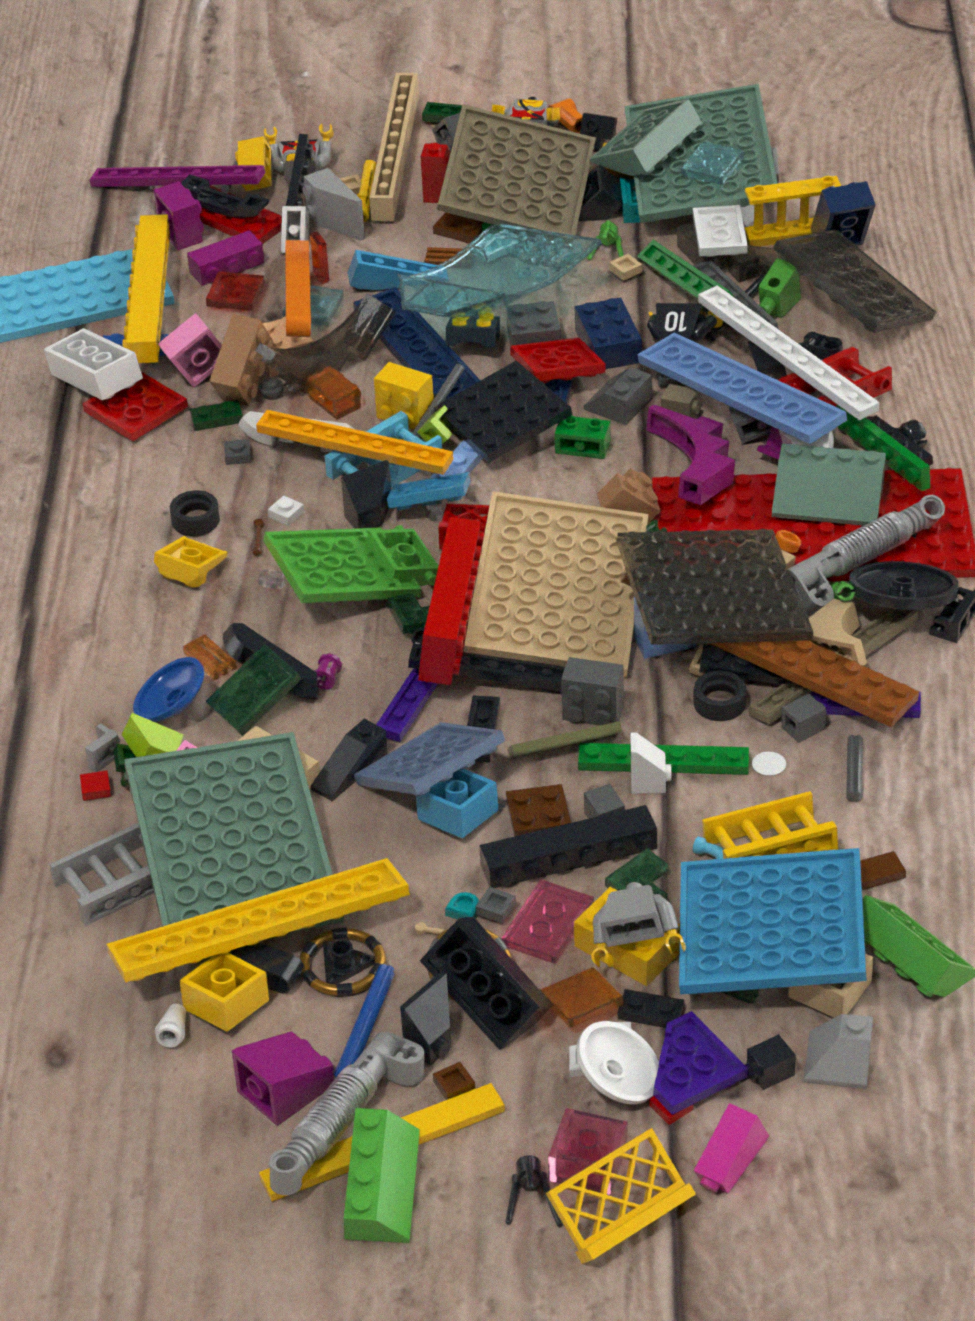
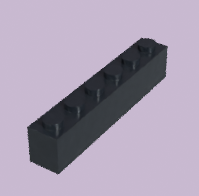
M643 805L479 845L480 865L489 887L498 888L657 849V826L647 806Z

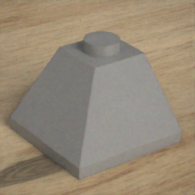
M840 1014L811 1030L809 1033L804 1082L866 1089L873 1017Z

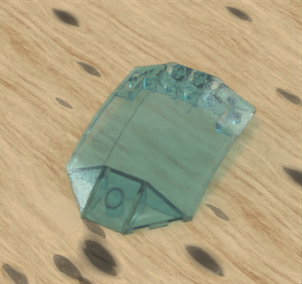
M492 224L463 250L444 263L411 276L397 273L402 299L401 305L403 310L443 317H471L491 313L505 308L556 282L577 266L602 242L601 239L506 224Z

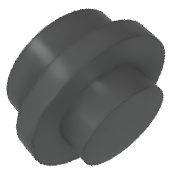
M273 377L267 378L259 384L260 393L268 400L279 398L284 390L283 382Z

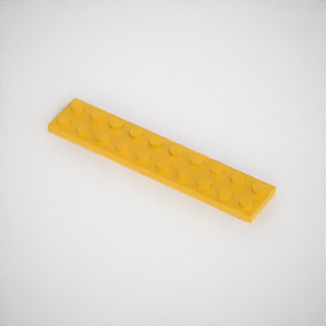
M385 858L106 944L107 950L125 983L139 981L146 976L159 972H168L184 964L197 963L213 955L226 954L233 949L246 945H255L268 938L284 936L288 932L297 929L310 928L323 921L339 919L352 912L364 911L381 903L397 901L401 897L410 895L409 885L389 859Z

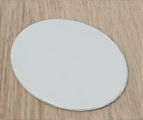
M762 752L754 757L752 766L760 774L768 776L777 775L785 769L786 760L778 753Z

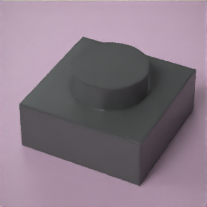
M249 439L224 441L226 465L251 463Z
M489 887L476 905V914L503 924L516 905V896Z

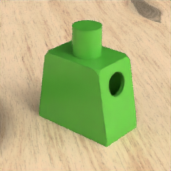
M779 258L775 260L758 288L759 306L769 315L781 318L801 299L799 266Z

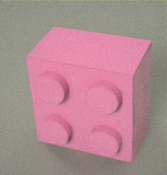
M196 313L158 343L193 388L212 374L222 346Z

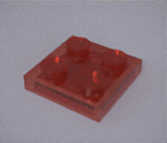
M218 271L206 297V306L219 309L253 311L265 284L264 275Z

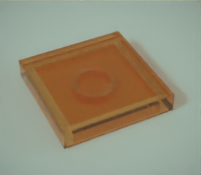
M594 967L540 989L553 1004L551 1009L570 1028L624 1004L622 995Z

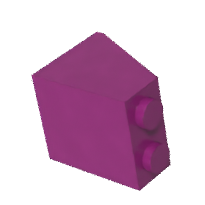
M292 1031L236 1047L232 1050L237 1092L276 1126H279L322 1095L334 1081V1066L329 1058L318 1054L306 1039H300Z

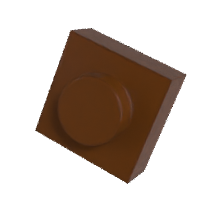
M461 1062L433 1073V1082L446 1100L475 1089V1081Z

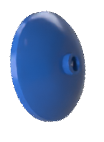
M184 657L160 668L143 684L137 693L133 704L134 713L150 721L161 722L183 712L194 701L203 684V665L196 658Z

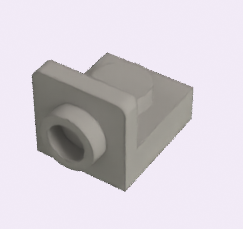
M102 724L96 726L98 739L85 747L88 766L94 772L100 771L114 761L113 750L116 744L120 743L119 735L113 729H108Z

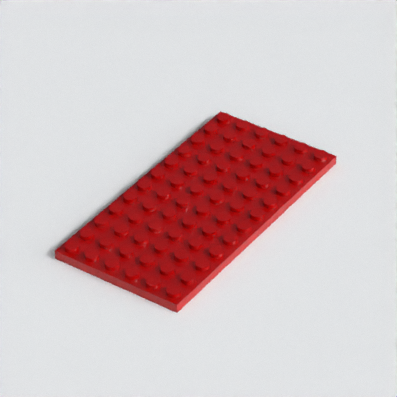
M930 469V488L924 491L919 490L894 470H886L878 519L893 511L900 512L918 503L927 495L939 497L944 503L945 512L931 528L918 531L916 538L910 536L909 540L904 544L865 564L884 561L915 562L943 569L956 578L975 577V543L962 469ZM777 474L734 475L731 485L702 505L678 497L680 477H652V489L658 497L657 503L661 511L654 517V520L658 521L659 530L663 527L667 529V536L664 537V540L669 544L668 564L663 565V567L734 583L742 580L720 570V563L752 535L775 547L777 546L773 540L778 531L785 530L797 535L801 540L798 551L796 553L788 552L795 556L794 565L820 553L827 544L838 540L863 525L772 517ZM853 570L840 576L833 575L827 578V581H849L850 573ZM784 574L773 583H785Z

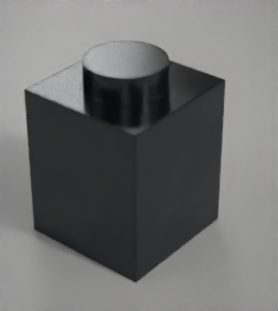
M779 1034L747 1049V1063L745 1066L748 1068V1077L752 1081L755 1080L763 1090L795 1076L796 1054Z

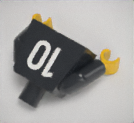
M656 303V314L649 312L650 318L647 328L656 341H661L672 333H676L698 343L712 328L721 327L723 320L713 315L711 311H708V316L706 317L702 304Z

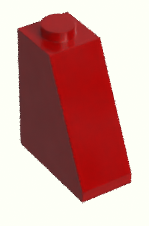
M438 143L424 144L420 156L424 203L439 202L451 153L448 145Z

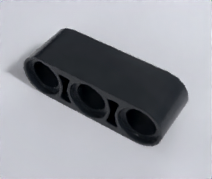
M261 943L250 946L246 945L228 952L265 971L268 989L282 994H286L292 989L305 968L303 962L297 956Z

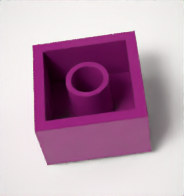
M179 181L154 189L157 215L168 214L170 242L177 251L202 243L204 227L199 214L202 213V208L199 201L191 196L189 189H185Z

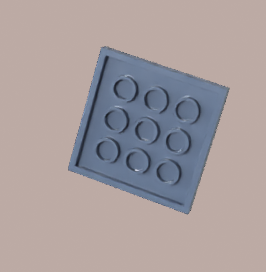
M440 722L354 774L358 785L421 796L431 790L430 787L434 784L451 779L453 777L452 773L457 770L472 766L478 757L495 752L497 750L496 746L506 740L501 730Z

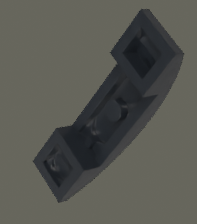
M189 174L181 182L185 189H189L191 196L199 201L201 207L224 216L237 218L253 217L258 215L269 204V199L248 193L244 198L211 189L209 180Z

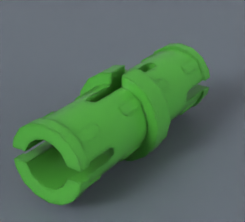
M840 581V583L835 582L830 585L834 591V599L849 601L855 595V592H851L854 587L847 582Z

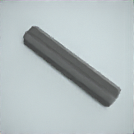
M850 735L847 743L846 798L849 801L855 800L857 802L862 799L863 738L860 735Z

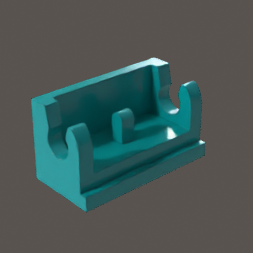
M620 178L623 223H640L636 191L632 189L635 186L634 179L625 180V178Z

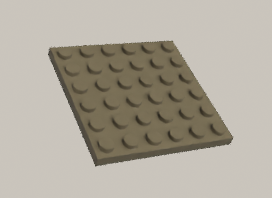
M463 104L437 210L573 244L591 163L590 158L592 157L596 138Z

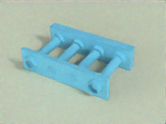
M402 411L366 431L442 449V438L439 435L425 442L409 432L408 415ZM333 450L325 455L326 476L334 480L344 473L351 474L358 471L355 467L363 462L371 466L382 461ZM390 463L391 488L420 470Z

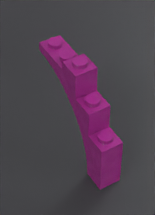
M652 405L648 408L646 430L675 444L688 456L692 463L680 474L679 498L702 505L733 483L735 460L728 457L729 441L722 439L723 423L704 416L694 419L657 405Z

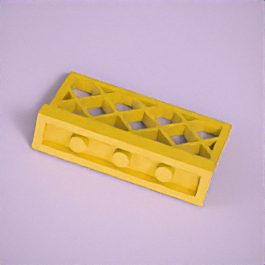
M652 1128L546 1192L548 1199L578 1248V1251L575 1253L581 1264L600 1256L696 1194L690 1183L685 1184ZM645 1139L649 1141L654 1150L652 1161L637 1157L639 1143ZM632 1148L631 1155L624 1153ZM616 1157L629 1160L626 1177L611 1173L613 1160ZM635 1162L650 1166L647 1183L632 1179ZM606 1164L605 1171L599 1169L600 1167ZM656 1169L666 1171L673 1184L667 1188L653 1185ZM594 1173L604 1176L600 1193L585 1189L589 1174ZM610 1178L625 1183L622 1199L607 1195ZM580 1180L579 1187L573 1185ZM631 1185L646 1189L644 1201L640 1205L628 1201ZM565 1189L578 1192L575 1209L564 1207L557 1194ZM652 1191L658 1192L656 1195L651 1197ZM584 1195L599 1199L596 1216L581 1211ZM605 1201L620 1205L618 1219L612 1221L602 1218ZM626 1207L632 1208V1210L625 1214ZM579 1217L595 1221L592 1235L586 1239L582 1238L577 1229ZM601 1223L607 1225V1226L603 1227L602 1229H600V1224H601Z

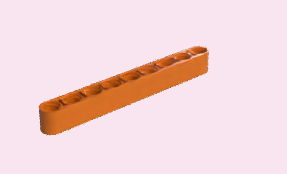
M285 240L286 337H311L309 240Z

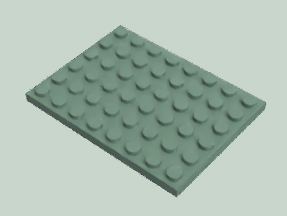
M759 84L624 106L626 123L628 125L645 109L689 99L702 121L695 128L696 132L681 141L682 145L677 149L671 150L668 153V158L657 163L651 173L645 176L642 174L634 175L640 223L692 215L693 208L731 205L746 207L750 203L745 194V188L756 185L778 184Z
M294 732L124 759L162 927L333 875ZM344 916L339 919H330L317 923L310 928L344 923ZM301 928V929H297V930H294V931L304 930V929H309V928Z

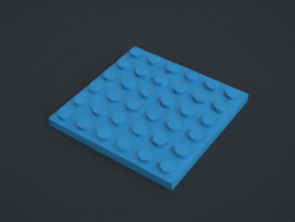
M859 848L681 862L680 935L685 942L686 950L683 952L680 944V994L867 981Z

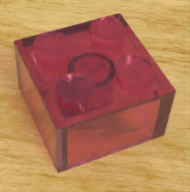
M566 1108L548 1155V1181L561 1184L627 1143L628 1122ZM616 1157L613 1160L611 1173L618 1174L623 1158ZM606 1164L600 1167L599 1169L605 1171ZM594 1173L589 1174L585 1189L601 1192L604 1176ZM611 1178L607 1190L608 1195H611L616 1181ZM580 1180L573 1185L579 1187Z

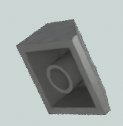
M630 367L611 378L583 406V409L627 425L652 399V375Z

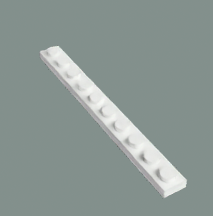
M719 286L698 294V302L858 420L879 411V402Z

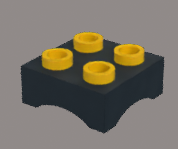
M456 312L455 315H451L446 325V346H455L462 342H475L485 347L494 348L496 338L500 336V316H494L493 313L489 312L480 313L479 316L470 315L469 312Z

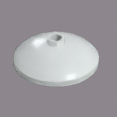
M601 1021L588 1026L577 1042V1058L587 1080L600 1093L617 1102L640 1104L648 1101L653 1096L659 1065L658 1058L650 1045L635 1031L619 1023Z

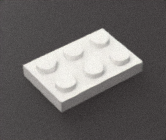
M740 205L693 208L699 256L713 257L716 255L747 253V241Z

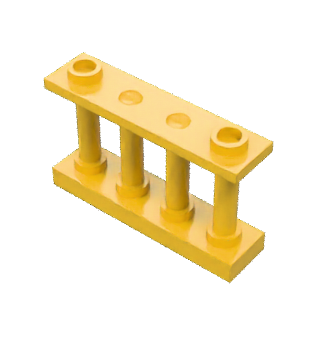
M824 176L822 178L771 185H756L745 188V194L750 205H754V225L744 227L749 248L814 239L810 230L814 219L809 218L810 197L820 196L821 191L827 187L841 186L838 177ZM800 198L799 219L786 221L787 200ZM777 201V222L763 225L764 203Z
M811 791L702 819L703 838L708 843L721 844L724 849L723 859L838 850V834L835 823L830 821L817 824L814 820L813 794ZM801 821L806 828L791 832L786 825ZM774 828L778 833L777 836L763 839L759 832ZM747 836L751 841L750 843L736 846L732 839Z

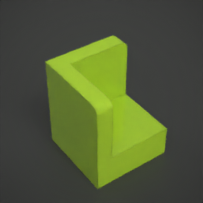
M445 405L431 415L417 431L426 442L439 435L442 438L443 444L452 435L451 429L440 419L448 409Z

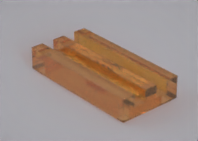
M205 634L183 646L184 654L187 657L196 658L203 665L204 672L213 680L219 679L220 673L223 676L228 674L229 668L232 671L237 669L236 661ZM200 644L204 645L208 650H205ZM213 654H214L219 660H221L223 663L221 664L219 661H217V660L213 657Z

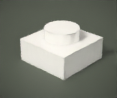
M282 496L268 509V517L290 526L304 513V504Z

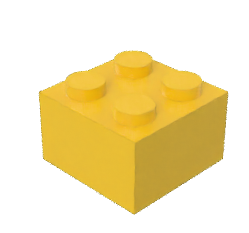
M388 362L374 377L377 418L386 420L402 411L408 415L409 428L414 430L434 399L432 375Z
M230 953L212 956L179 980L182 1003L186 1011L226 1032L269 1001L266 972Z

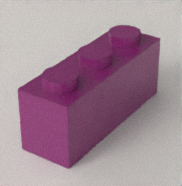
M249 230L188 252L189 273L201 286L264 264L263 244Z

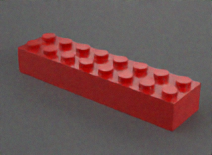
M449 517L423 634L418 681L451 685L453 675H459L485 532H480L481 521Z

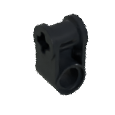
M812 331L804 336L802 343H799V345L820 360L843 351L841 339Z

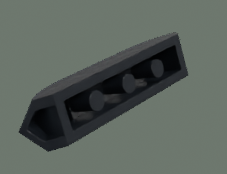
M232 623L223 633L224 646L235 660L248 666L251 671L257 672L266 678L270 684H274L276 688L290 695L303 699L318 700L317 672L243 623Z

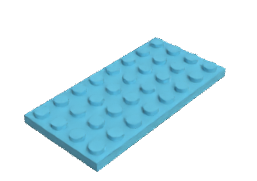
M133 249L116 251L107 255L93 256L89 259L70 261L62 265L47 266L39 270L0 277V343L125 315L127 313V300H129L128 287H130V274H132ZM167 280L164 306L175 304L174 296Z

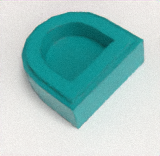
M458 893L451 898L446 906L445 916L454 919L463 917H474L476 919L478 916L476 914V905L479 899L472 893Z

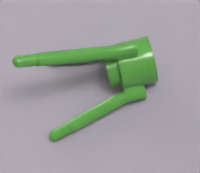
M607 220L600 226L599 235L596 236L587 257L588 260L592 259L600 243L606 246L615 243L618 256H624L621 245L622 238L618 235L616 224Z

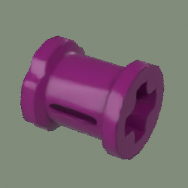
M322 654L318 660V669L315 672H317L318 688L328 690L335 685V675L341 671L342 662L334 654ZM329 662H332L331 667L328 668Z

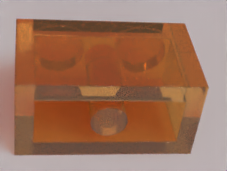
M328 366L306 377L308 397L336 420L361 408V391L359 387L333 367Z

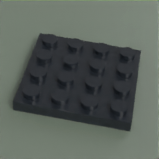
M517 360L434 407L435 412L444 405L448 408L440 419L488 463L573 415L571 407Z

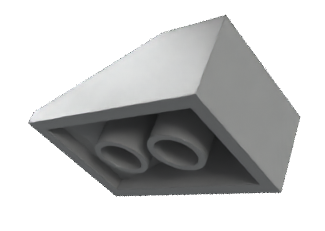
M329 168L304 176L303 194L306 198L309 219H312L318 226L358 240L365 239L362 200Z

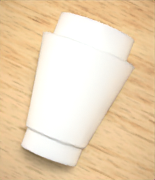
M170 1005L155 1028L156 1039L164 1047H175L185 1038L186 1009L182 1005Z

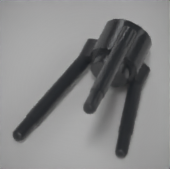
M526 1155L520 1157L516 1162V1174L512 1175V1188L506 1224L510 1225L512 1223L519 1186L532 1190L541 1184L556 1225L560 1228L563 1226V1223L546 1195V1192L551 1190L548 1184L547 1173L542 1171L541 1161L536 1156Z

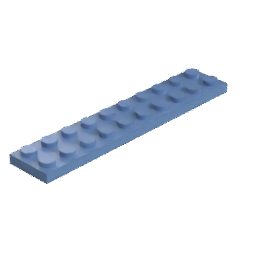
M672 333L637 354L640 364L808 444L815 442L847 421L845 411L676 333Z

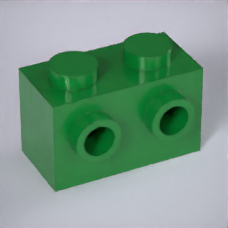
M571 415L557 425L554 433L555 453L605 459L611 441V422L598 418L591 419Z

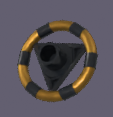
M336 928L315 936L307 942L299 958L305 967L301 974L304 981L311 988L333 996L353 995L368 989L372 984L378 967L381 964L386 965V954L382 944L367 932L353 928ZM347 939L364 943L375 956L354 950L352 943ZM321 945H323L326 982L321 981L310 969V959ZM373 966L368 975L354 983L340 984Z

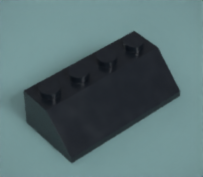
M474 917L458 918L420 959V962L434 977L441 971L447 974L448 993L499 1050L532 1028L553 1006L551 1001Z

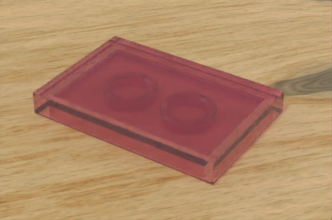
M540 879L501 939L510 949L556 964L574 936V921L594 903V897Z

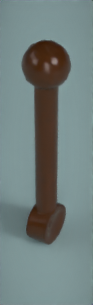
M262 519L253 521L256 534L255 547L252 549V553L257 557L262 554V549L260 548L261 528L264 527Z

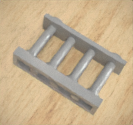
M138 823L49 864L53 885L58 887L68 882L80 897L77 899L80 919L85 926L154 893L148 866L142 868L130 853L143 846ZM120 858L131 874L116 880L104 864ZM94 870L106 886L90 892L79 876Z

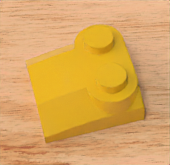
M183 536L154 553V563L158 567V572L164 578L175 579L185 583L188 587L195 588L206 582L207 572L227 557L228 552Z

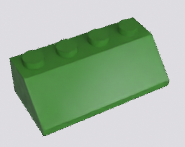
M864 896L862 900L865 945L870 944L875 948L873 953L880 959L894 963L896 965L895 971L906 979L910 980L912 978L918 983L916 988L929 997H932L933 994L946 997L975 977V968L898 906L871 896Z
M355 1108L344 1210V1239L410 1243L420 1129L389 1110Z

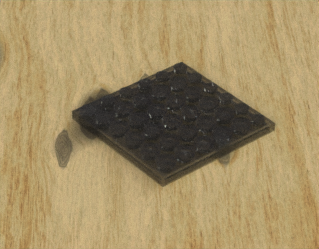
M773 529L683 530L674 532L632 531L617 533L616 542L651 645L812 640L813 629Z

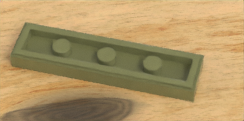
M620 721L514 744L507 748L509 758L511 757L512 759L616 736L621 733L622 727Z

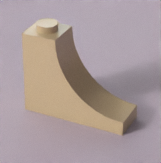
M832 599L792 631L793 634L803 639H808L825 649L832 650L849 660L856 661L860 665L864 666L867 663L861 639L851 636L860 627L855 605L852 602Z

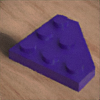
M691 1011L667 1023L653 1095L673 1115L745 1079L748 1075V1068Z

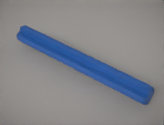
M381 964L377 969L334 1072L335 1078L346 1066L353 1064L365 1048L395 975L393 972L394 968L391 965Z

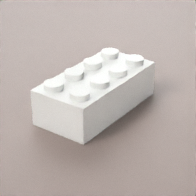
M84 328L43 349L51 375L101 400L109 399L116 392L130 388L135 382L143 379L135 352Z

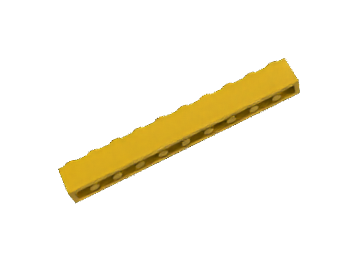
M168 214L140 215L139 225H135L136 237H134V249L132 250V274H130L129 300H127V313L125 314V339H123L122 345L124 348L135 352L138 363H152L159 360L160 346L158 343L161 339L170 241Z

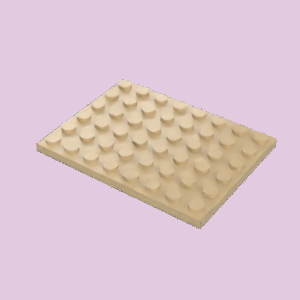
M492 491L464 652L566 667L569 657L622 664L624 667V677H627L634 627V597H636L634 588L620 581L625 572L632 576H640L644 534L647 530L649 514Z

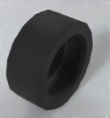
M186 491L176 496L170 504L172 527L183 535H204L215 529L220 521L218 500L213 494L206 491ZM191 510L207 511L200 516L190 517L183 515Z
M717 670L700 676L695 682L693 689V705L696 712L711 721H727L738 717L745 710L746 686L744 681L738 675L729 671ZM714 691H726L735 697L729 700L716 701L707 698L705 695Z

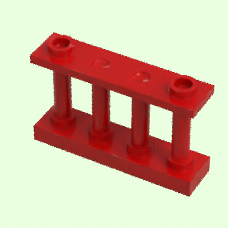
M853 346L821 360L873 398L892 390V367L887 366L876 372L870 371L859 365V350ZM794 372L778 379V381L809 395L815 391L820 392ZM855 373L862 378L854 381L848 376ZM826 395L817 398L836 407L838 405Z

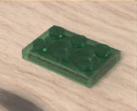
M264 644L206 702L243 736L302 678L291 666Z

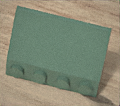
M689 99L645 109L594 154L590 161L591 163L600 164L603 167L631 176L639 174L643 176L648 175L655 169L654 166L657 163L668 158V153L671 150L677 149L682 145L681 141L684 138L693 135L696 132L695 128L702 121Z
M782 444L778 462L772 517L863 526L878 519L885 477L886 453Z

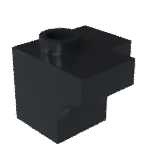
M583 113L580 134L595 137L594 149L600 150L605 139L611 140L615 136L618 118L595 113Z

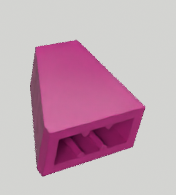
M731 1103L728 1104L694 1169L695 1174L701 1180L699 1183L701 1186L714 1193H717L718 1189L726 1193L730 1192L769 1137L768 1132L757 1115Z

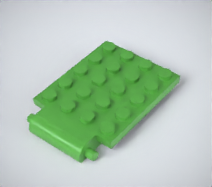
M398 525L390 530L357 528L265 532L263 538L265 545L301 603L307 604L313 602L420 597V586L435 584L439 566L414 529H404L402 525Z

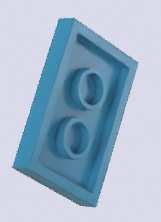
M469 472L395 484L387 497L389 508L396 507L397 510H405L411 508L412 504L422 503V506H429L442 499H447L449 502L460 500L462 496H465L471 482Z

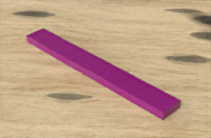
M264 165L97 168L89 181L91 187L166 186L178 181L181 183L190 174L209 180L210 185L259 184L265 174Z

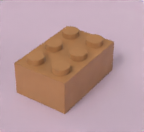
M232 314L210 378V383L222 400H238L239 404L250 406L252 398L254 399L257 394L259 376H262L265 371V359L267 353L269 354L273 347V340L259 319Z

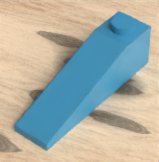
M355 250L347 272L350 286L360 290H384L395 287L407 288L448 283L447 272L444 266L361 250Z

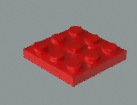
M579 337L510 346V355L514 360H517L542 383H548L553 379L571 380L577 376L595 377L597 374L605 373L606 364Z
M141 372L143 379L135 382L132 387L116 392L109 399L101 400L94 396L82 403L85 413L129 440L135 441L187 408L188 400Z

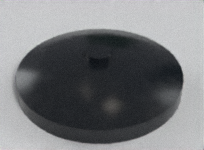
M905 561L869 563L854 569L849 577V584L854 587L851 592H855L854 596L865 602L887 608L903 610L937 608L953 602L958 596L959 582L954 575L943 569L921 563Z

